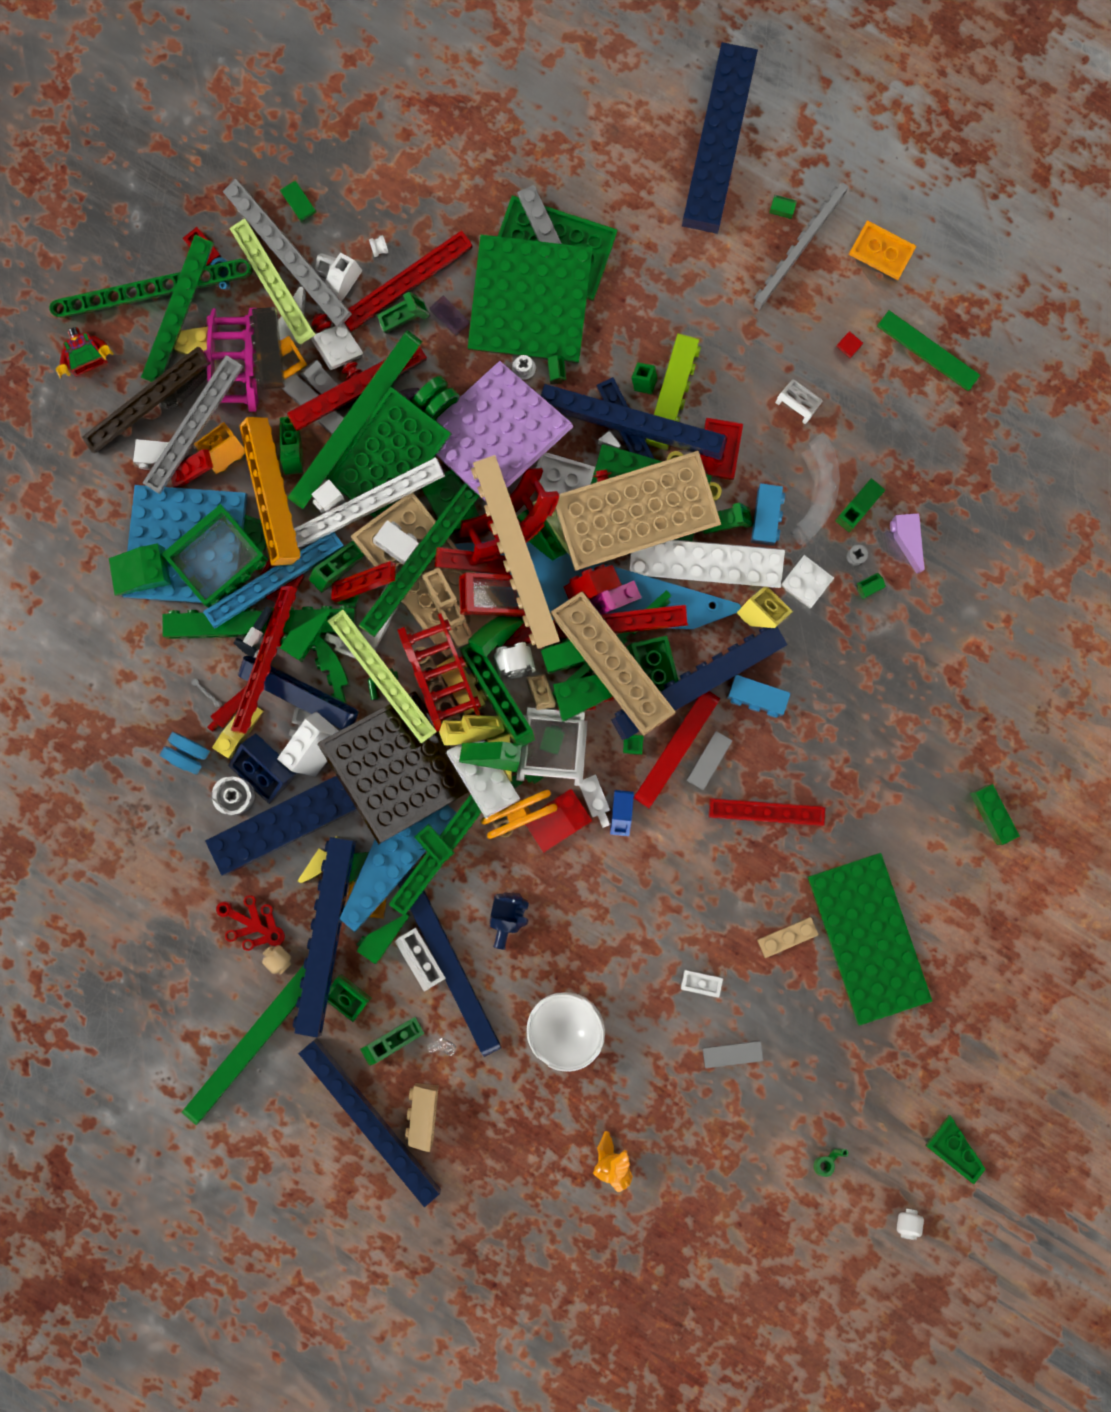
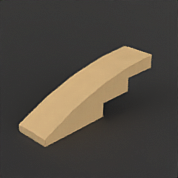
M437 568L422 575L439 614L442 613L443 619H448L452 630L449 631V634L456 648L469 643L468 639L473 634L466 623L464 615L460 614L457 599L441 569Z

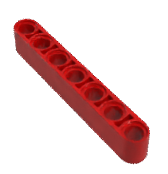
M711 691L698 697L633 799L648 809L652 806L720 701V697Z

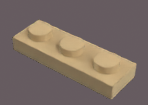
M808 917L759 938L757 942L764 958H767L818 936V932L812 918Z

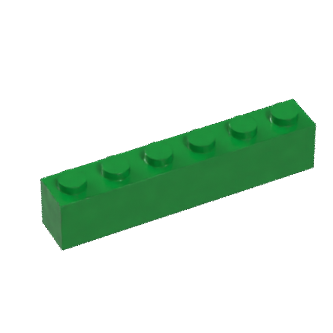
M469 644L460 648L466 665L513 742L521 744L523 747L534 741L533 730L489 659L471 650Z

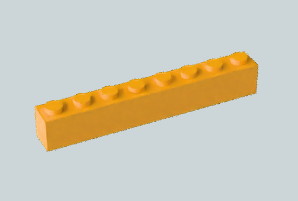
M246 417L239 427L271 565H292L300 558V549L297 546L296 532L292 524V514L289 511L288 499L283 486L284 480L281 477L280 463L276 456V446L271 434L272 429L268 418Z

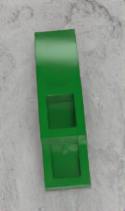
M319 636L312 647L318 658H315L317 669H321L323 673L329 672L327 680L329 686H333L334 690L331 696L346 703L343 688L350 686L348 676L336 653Z

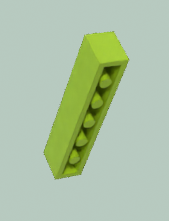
M677 334L654 415L677 422L680 421L681 417L677 415L679 410L683 411L686 399H682L684 392L688 393L691 384L688 381L689 374L693 375L696 367L693 360L694 357L698 358L700 353L699 339ZM646 439L647 445L667 451L669 445Z

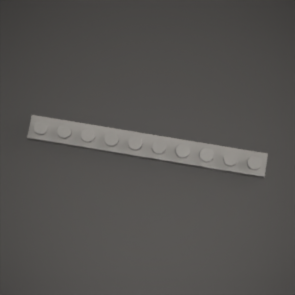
M235 178L223 193L333 323L340 327L352 313L239 180Z

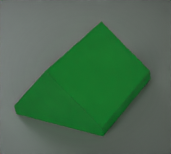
M341 974L330 987L328 1003L350 1021L354 1022L372 998Z

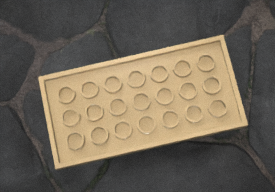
M699 451L561 493L555 508L575 571L721 525Z
M414 493L401 498L351 535L352 540L374 567L392 561L396 564L397 574L403 564L373 543V538L387 520L390 523L392 521L397 523L404 533H410L415 536L419 544L435 524L434 518ZM449 538L442 546V548L457 549ZM436 556L430 562V564L422 573V575L434 569L440 568L435 567ZM440 568L460 607L459 576L466 572H476ZM421 575L401 602L422 629L425 630L439 625L441 622L438 617L439 612ZM474 587V606L503 607L488 587ZM464 615L472 634L498 617ZM444 631L429 636L435 645L448 641ZM449 648L441 651V653L446 658L452 654V651Z

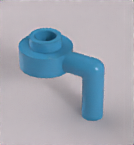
M220 257L215 258L211 265L227 262L228 260ZM228 268L220 272L221 277H226L229 273ZM222 281L219 283L221 289L228 290L231 287L230 282Z

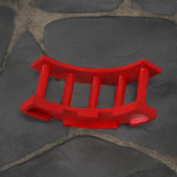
M542 468L527 469L523 473L518 486L510 495L515 513L523 505L529 511L527 517L521 523L519 522L526 543L544 527L543 522L548 515L551 516L560 497L557 491L546 492L539 482L543 473ZM536 490L538 498L535 505H533L530 497ZM487 514L461 521L459 537H471L475 544L472 557L475 564L498 559V555H501L497 546V542H500L498 534H493L494 540L482 543L478 534L488 530L492 532L490 524L493 523L491 516L487 517Z
M442 613L438 614L441 624L415 634H407L405 627L397 629L437 732L440 731L445 718L474 708L476 716H480L478 708L481 707L478 696L473 697L463 670L466 667L462 656L458 657L449 631L452 630L448 619H443ZM444 631L448 641L421 651H414L412 645L416 641ZM451 648L455 661L429 671H422L419 663L422 661V658ZM457 668L459 669L463 682L436 692H430L427 684L430 678ZM464 689L467 690L470 701L444 711H437L435 702L438 701L437 699Z

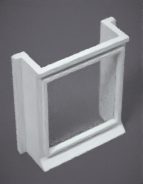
M527 707V714L523 716L533 730L535 740L522 747L516 780L524 781L525 775L575 779L574 785L582 786L588 721H584L585 713L582 712L562 723L559 710H536V708Z

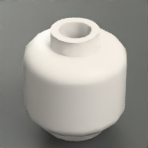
M906 1209V1212L899 1213L897 1232L901 1234V1237L917 1240V1237L922 1236L924 1218L918 1215V1211Z

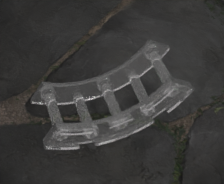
M824 432L808 444L810 448L801 455L813 479V494L809 511L791 532L802 548L810 542L829 518L839 491L840 478L837 458Z

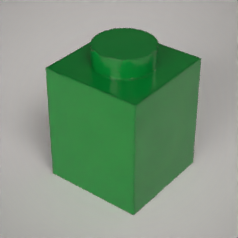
M637 362L631 377L634 391L647 394L653 393L658 380L654 365Z

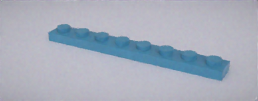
M335 532L320 538L301 550L300 558L294 564L275 566L204 610L203 613L215 629L323 562L343 548L344 545Z

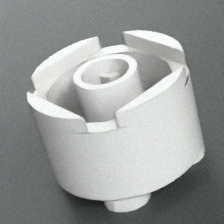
M525 642L517 643L514 645L515 647L511 648L504 646L496 649L493 658L497 674L501 680L502 676H506L507 680L527 676V671L532 670V673L536 671L531 648L526 646Z
M235 776L220 779L214 785L212 791V801L215 808L223 814L234 816L246 813L252 807L256 797L251 784L247 780ZM231 792L236 793V795H235V796H236V799H235V800H234V799H231V798H232Z

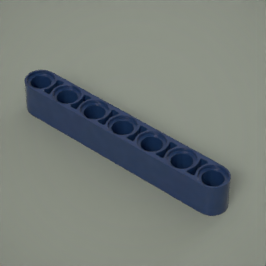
M243 657L238 672L240 678L246 681L249 680L256 660L255 657ZM270 665V673L266 676L264 682L265 691L310 714L318 712L330 724L340 729H344L356 722L359 711L354 707Z

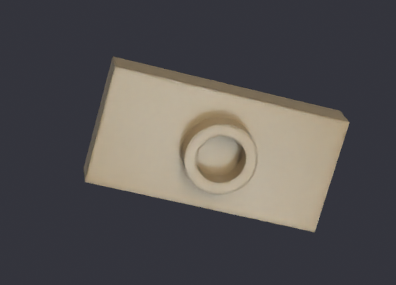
M546 675L527 677L526 682L536 710L555 707L556 702Z

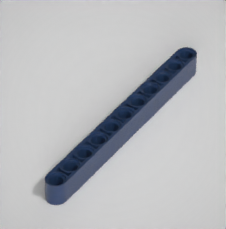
M413 868L398 884L399 888L402 887V885L414 871ZM423 891L410 910L437 965L446 978L445 981L483 1057H486L502 1049L425 891Z

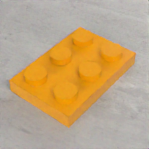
M867 220L848 255L898 280L917 246Z

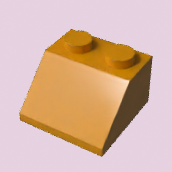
M222 422L194 443L198 451L209 449L214 467L212 469L216 474L225 471L231 463L241 459L245 454L244 447L225 422Z

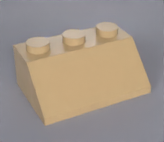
M415 1083L414 1088H410L409 1100H412V1108H408L407 1120H410V1128H406L405 1140H408V1146L430 1152L433 1146L439 1085Z

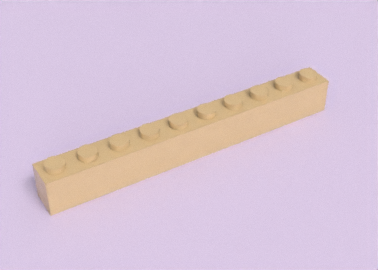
M493 455L473 462L474 467L471 468L474 479L478 478L481 485L477 489L480 497H485L487 505H484L487 517H492L493 523L490 524L494 535L498 534L500 542H497L500 554H505L506 560L503 563L506 572L511 571L513 579H510L513 591L517 590L519 597L516 598L519 609L523 608L526 614L522 617L525 626H530L532 634L529 635L532 646L536 645L539 649L559 642L557 631L496 456Z

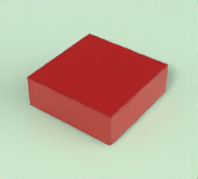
M849 331L836 347L851 358L863 345V342Z

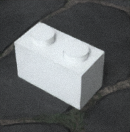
M330 480L326 481L311 494L314 498L312 502L321 514L346 503L342 494Z
M387 520L373 538V543L404 565L419 543L415 536L401 531L402 528L393 521L390 523Z

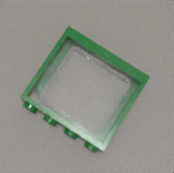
M221 504L162 553L204 606L208 608L221 601L225 595L232 594L238 584L246 582L251 577L250 574L255 570L261 569L266 564L265 561L268 560L261 549Z

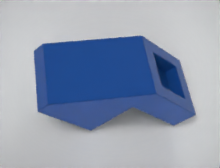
M614 790L610 835H630L634 792Z

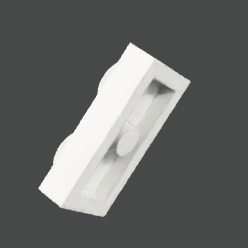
M684 970L680 989L719 998L723 978Z

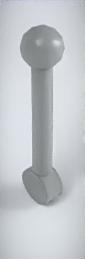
M192 679L191 684L193 686H197L209 699H211L214 702L216 708H220L222 706V702L219 700L217 701L206 689H204L199 684L200 682L198 679Z

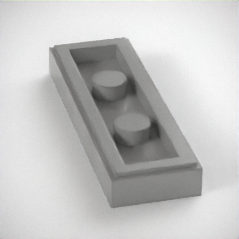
M715 731L686 781L704 790L732 740Z
M761 1041L702 1048L705 1068L763 1061Z

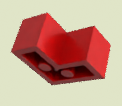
M602 564L595 567L594 571L592 568L583 571L581 577L577 575L569 579L570 583L563 586L569 600L583 592L590 601L600 593L622 586L613 564L607 567Z

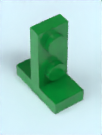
M409 291L403 295L404 301L378 314L377 317L383 332L388 333L417 317L422 319L430 317L424 299Z
M742 503L732 504V508L717 511L721 525L705 529L703 533L706 535L740 526L745 528L752 527L750 508Z

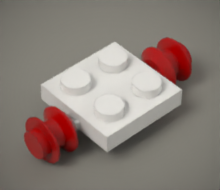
M319 313L312 318L311 325L317 326L315 330L317 334L311 340L329 369L333 370L344 365L342 374L348 375L346 380L361 373L363 370L356 368L358 363L352 361L361 358L363 352L346 325L343 323L340 327L330 328L332 322L326 321L327 314Z

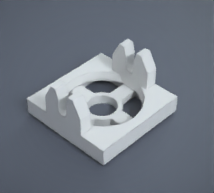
M792 379L779 394L775 403L780 405L783 401L805 418L802 422L806 424L823 400ZM788 393H791L792 395H794L795 399H793L791 396H789ZM802 404L808 405L810 409L806 408Z

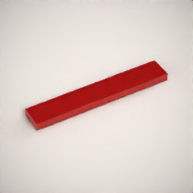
M710 798L708 818L825 826L826 807Z

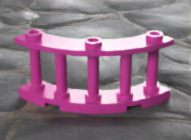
M212 308L210 315L207 316V350H204L205 355L211 362L207 366V380L209 382L215 373V360H223L226 355L233 360L242 359V361H245V371L239 373L235 381L246 383L247 393H244V395H225L220 403L248 404L249 412H256L259 399L257 378H253V367H256V349H253V341H257L259 329L257 308H249L248 315H245V317H217L216 308ZM218 325L246 326V330L242 332H217ZM243 339L245 341V350H242V352H215L216 340Z

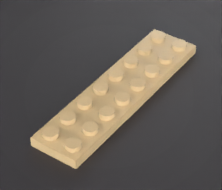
M580 592L551 611L552 618L643 736L675 715V710L583 592Z

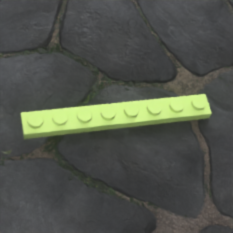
M244 218L229 228L298 344L301 345L316 334L247 220Z
M342 610L329 619L328 623L422 744L433 736L437 731L345 611Z

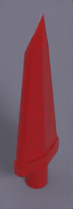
M246 686L210 716L213 721L207 726L209 730L213 732L218 726L222 728L226 726L238 710Z

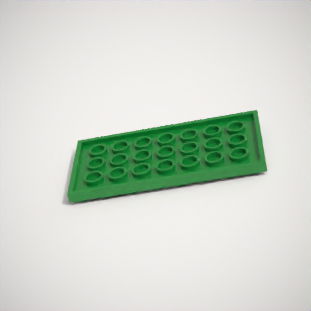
M877 853L808 876L807 879L857 1025L860 1026L932 1002L882 854Z

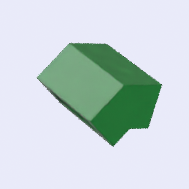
M774 194L769 213L792 219L797 200Z
M559 355L549 357L550 384L562 383V381L566 380L564 357Z
M879 573L857 583V590L862 599L886 587L884 579Z

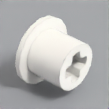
M526 355L519 356L512 364V372L521 380L530 379L535 374L536 364L533 359Z

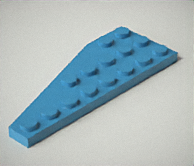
M446 805L379 845L374 840L340 920L352 931L356 932L426 854L427 851L414 836L428 824L440 835L457 812Z

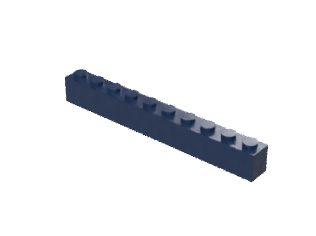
M544 384L541 397L563 415L687 451H699L701 455L721 460L727 443L726 436L723 434Z
M778 626L776 628L763 627L759 629L760 633L754 636V634H751L743 639L744 643L740 645L735 643L728 647L727 653L722 654L720 652L711 657L713 661L708 664L704 661L695 666L697 670L691 673L689 670L681 674L680 680L667 682L663 685L664 689L660 692L672 708L677 710L788 644ZM623 709L614 713L616 717L612 718L611 721L622 740L639 732Z
M330 837L329 841L327 840L325 844L327 855L326 860H323L321 866L323 877L318 883L319 899H316L314 904L316 916L311 922L312 938H309L307 943L309 955L304 960L303 968L306 971L305 977H302L300 982L302 993L301 997H298L296 1008H299L298 1015L295 1016L293 1021L294 1034L316 1038L322 1036L342 925L340 917L345 908L357 841Z
M316 1038L298 1053L423 1207L425 1208L440 1195V1187L320 1041Z

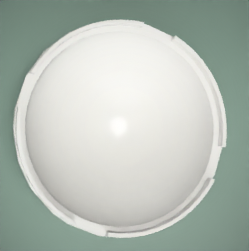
M571 992L554 993L539 1001L532 1010L527 1022L528 1043L535 1056L546 1063L548 1067L559 1071H576L593 1062L601 1052L605 1040L604 1021L599 1010L586 997Z

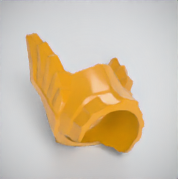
M604 1131L597 1147L598 1163L594 1168L593 1175L601 1181L610 1183L617 1192H621L630 1186L633 1178L629 1168V1156L627 1155V1150L620 1154H615L610 1133Z

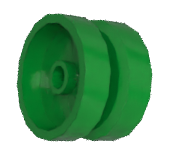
M437 376L427 382L417 392L412 403L436 421L452 404L458 402L460 395L453 388H448V382L442 376Z

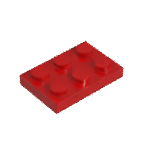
M706 417L704 429L725 435L727 443L721 460L700 454L705 473L712 477L734 480L743 424Z

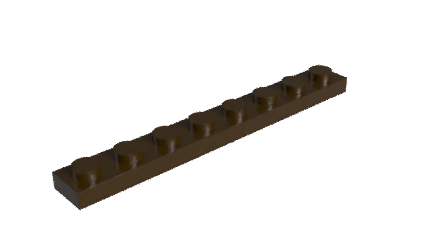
M196 347L82 436L92 453L98 452L210 365L211 362L200 347Z

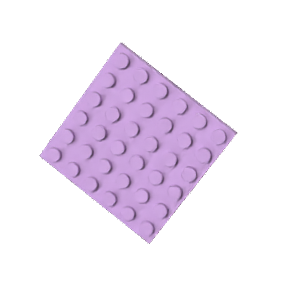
M499 361L459 398L457 403L452 404L436 419L439 424L452 433L437 454V457L480 496L477 487L481 485L478 478L474 479L471 468L474 467L473 462L495 455L505 485L508 488L572 429L573 425Z

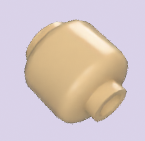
M277 945L274 948L269 946L263 952L265 957L262 963L272 974H282L291 965V955L281 945Z

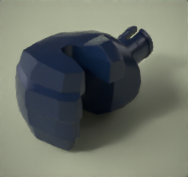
M504 892L494 896L490 915V927L497 930L494 948L505 950L508 933H517L521 927L528 924V919L523 915L525 910H528L529 902L522 898L519 893Z

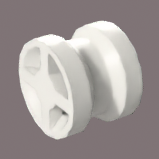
M383 235L379 236L378 239H369L374 257H378L381 253H389Z

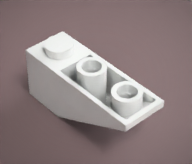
M340 252L329 269L325 283L343 301L361 274L362 269L355 260ZM317 305V309H319L320 311L324 312V311L321 309V307H320L319 305Z

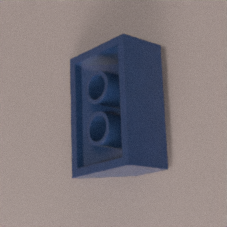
M256 733L241 743L228 764L240 778L247 780L254 791L268 804L275 800L296 775V772L289 770L277 759L279 754Z

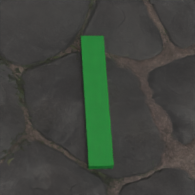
M888 310L877 325L879 329L966 391H969L980 377V374L890 310Z

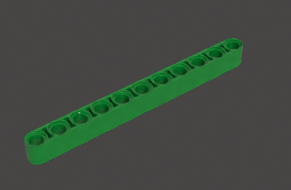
M244 259L205 266L203 273L209 272L210 279L204 282L201 277L197 289L216 285L222 281L230 282L247 278L252 274L253 267ZM245 263L247 270L245 273H240L239 266ZM223 268H228L229 273L226 277H221L220 272ZM180 272L56 299L50 303L49 310L56 317L68 318L171 295ZM168 280H172L174 283L173 288L170 290L166 288ZM150 284L155 285V291L152 294L148 292ZM136 288L137 295L132 298L130 290ZM114 292H117L119 298L113 302L111 296ZM96 296H99L100 304L95 306L93 300ZM78 300H81L82 307L77 310L75 304ZM60 304L64 307V311L61 314L57 311V307Z
M408 330L404 333L287 499L301 509H304L312 497L311 494L319 488L423 342Z
M303 966L181 1113L195 1125H198L296 1007L297 999L299 996L301 997L302 993L300 988L301 978L305 977L306 969Z

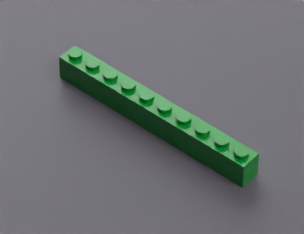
M342 605L340 609H332V606H321V609L305 606L302 607V610H294V607H291L289 619L285 622L283 628V635H288L290 631L327 609L333 613V616L344 610L357 627V612L350 605ZM247 608L214 629L204 613H199V610H187V613L170 610L168 614H162L163 637L166 639L246 637L263 611H256V608ZM271 612V614H270V616H269L267 622L265 623V625L263 626V628L260 630V632L263 633L262 636L265 635V632H266L267 626H268V624H269V621H270L272 612ZM327 623V625L325 626L324 630L320 635H326L327 633H337L331 627V625Z

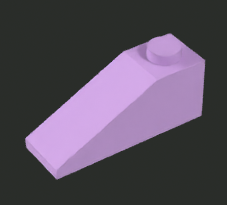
M919 514L896 515L890 522V530L894 532L896 542L915 572L921 573L925 569Z

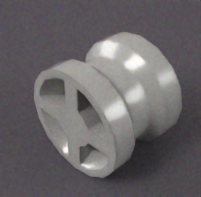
M862 545L853 546L847 553V561L853 566L861 565L868 558V551Z

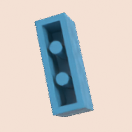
M760 483L757 491L751 543L774 546L776 541H779L780 530L778 529V522L781 523L783 511H780V506L784 504L785 493L782 492L783 486Z
M735 675L727 698L731 699L730 703L739 706L745 704L749 706L748 709L756 712L763 710L767 712L768 716L778 718V716L784 715L791 693Z

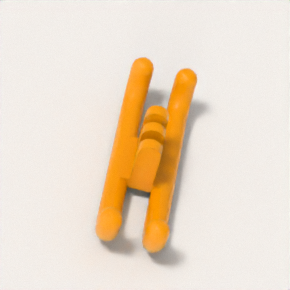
M550 790L539 792L487 818H481L480 822L483 825L507 816L509 821L508 824L488 832L487 838L493 839L556 811V804H551L533 813L527 807L551 795Z

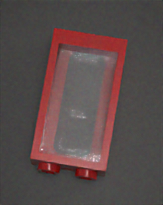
M466 572L459 576L460 614L522 617L526 615L523 608L519 609L516 600L519 594L517 590L513 591L510 579H513L512 575Z

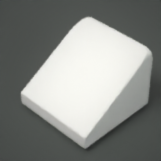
M323 253L317 255L314 270L320 276L327 278L329 269L336 258Z
M607 432L598 439L600 446L604 444L618 449L621 448V444L611 432Z

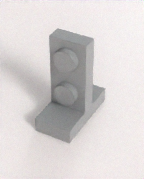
M314 360L299 374L321 395L338 384L321 367L322 365L318 360Z

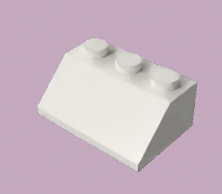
M315 712L304 720L277 759L292 772L316 777L327 763L317 744L339 732V730L318 712Z

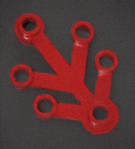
M253 895L246 896L243 901L244 905L249 909L251 919L233 910L232 904L227 901L220 902L217 905L216 912L219 916H229L248 926L238 930L227 931L225 933L227 941L233 942L239 937L259 932L265 936L254 940H244L242 943L244 950L250 951L254 947L265 943L271 946L283 943L285 933L280 927L276 926L273 907L270 904H265L261 907V914L266 916L268 928L261 924L256 907V898ZM249 897L253 899V903L251 905L247 903V899ZM222 906H226L227 911L225 913L221 912ZM266 906L270 908V912L268 914L264 912V908ZM230 932L234 933V939L228 937ZM273 933H277V940L272 939ZM247 941L251 942V948L245 946Z

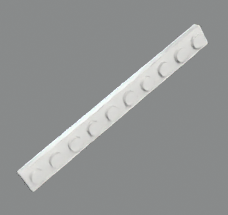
M434 458L294 528L297 546L301 549L444 477L445 475L438 459Z

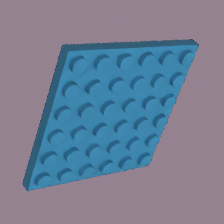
M135 485L127 551L157 543L167 550L219 504L224 506L244 529L248 494L243 492L165 487L161 494H158L148 486ZM227 518L228 524L233 525ZM222 521L182 554L181 559L187 565L183 572L188 578H192L195 575L202 583L204 588L200 590V593L205 599L210 597V595L239 572L242 542L230 527ZM168 561L171 585L122 595L124 598L203 604Z

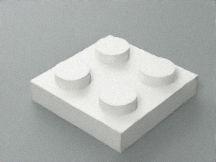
M804 555L782 582L781 587L808 608H811L834 577Z

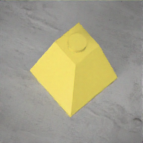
M763 587L741 607L737 614L749 626L776 628L793 611L769 587Z

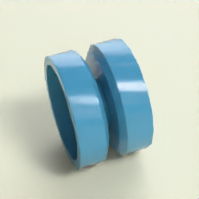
M172 731L167 740L177 749L164 746L159 756L184 771L187 770L198 775L202 765L193 757L205 760L210 750Z

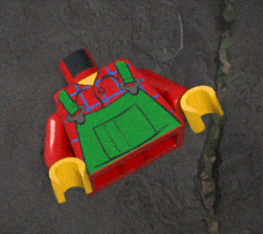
M73 327L68 330L71 339L63 342L64 348L61 351L59 366L56 367V372L60 378L65 373L67 376H70V372L76 377L108 363L106 356L108 354L114 355V353L102 339L97 336H90L88 332L81 334L78 327Z

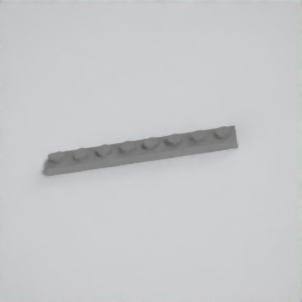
M842 182L839 188L835 186L829 195L831 197L830 200L823 202L818 210L820 211L819 215L812 217L808 223V226H810L808 230L801 232L797 238L799 241L797 245H792L786 253L788 255L786 260L779 262L775 275L771 274L765 282L766 287L763 290L759 289L754 297L756 300L755 308L760 310L844 197L849 187Z
M227 355L224 357L148 473L143 484L161 494L243 369L241 364Z

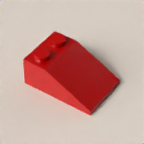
M569 789L544 806L556 804V811L525 824L543 853L592 822L572 789Z

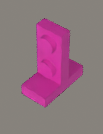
M631 581L610 591L607 590L591 599L590 602L601 615L637 601L642 597L635 581Z

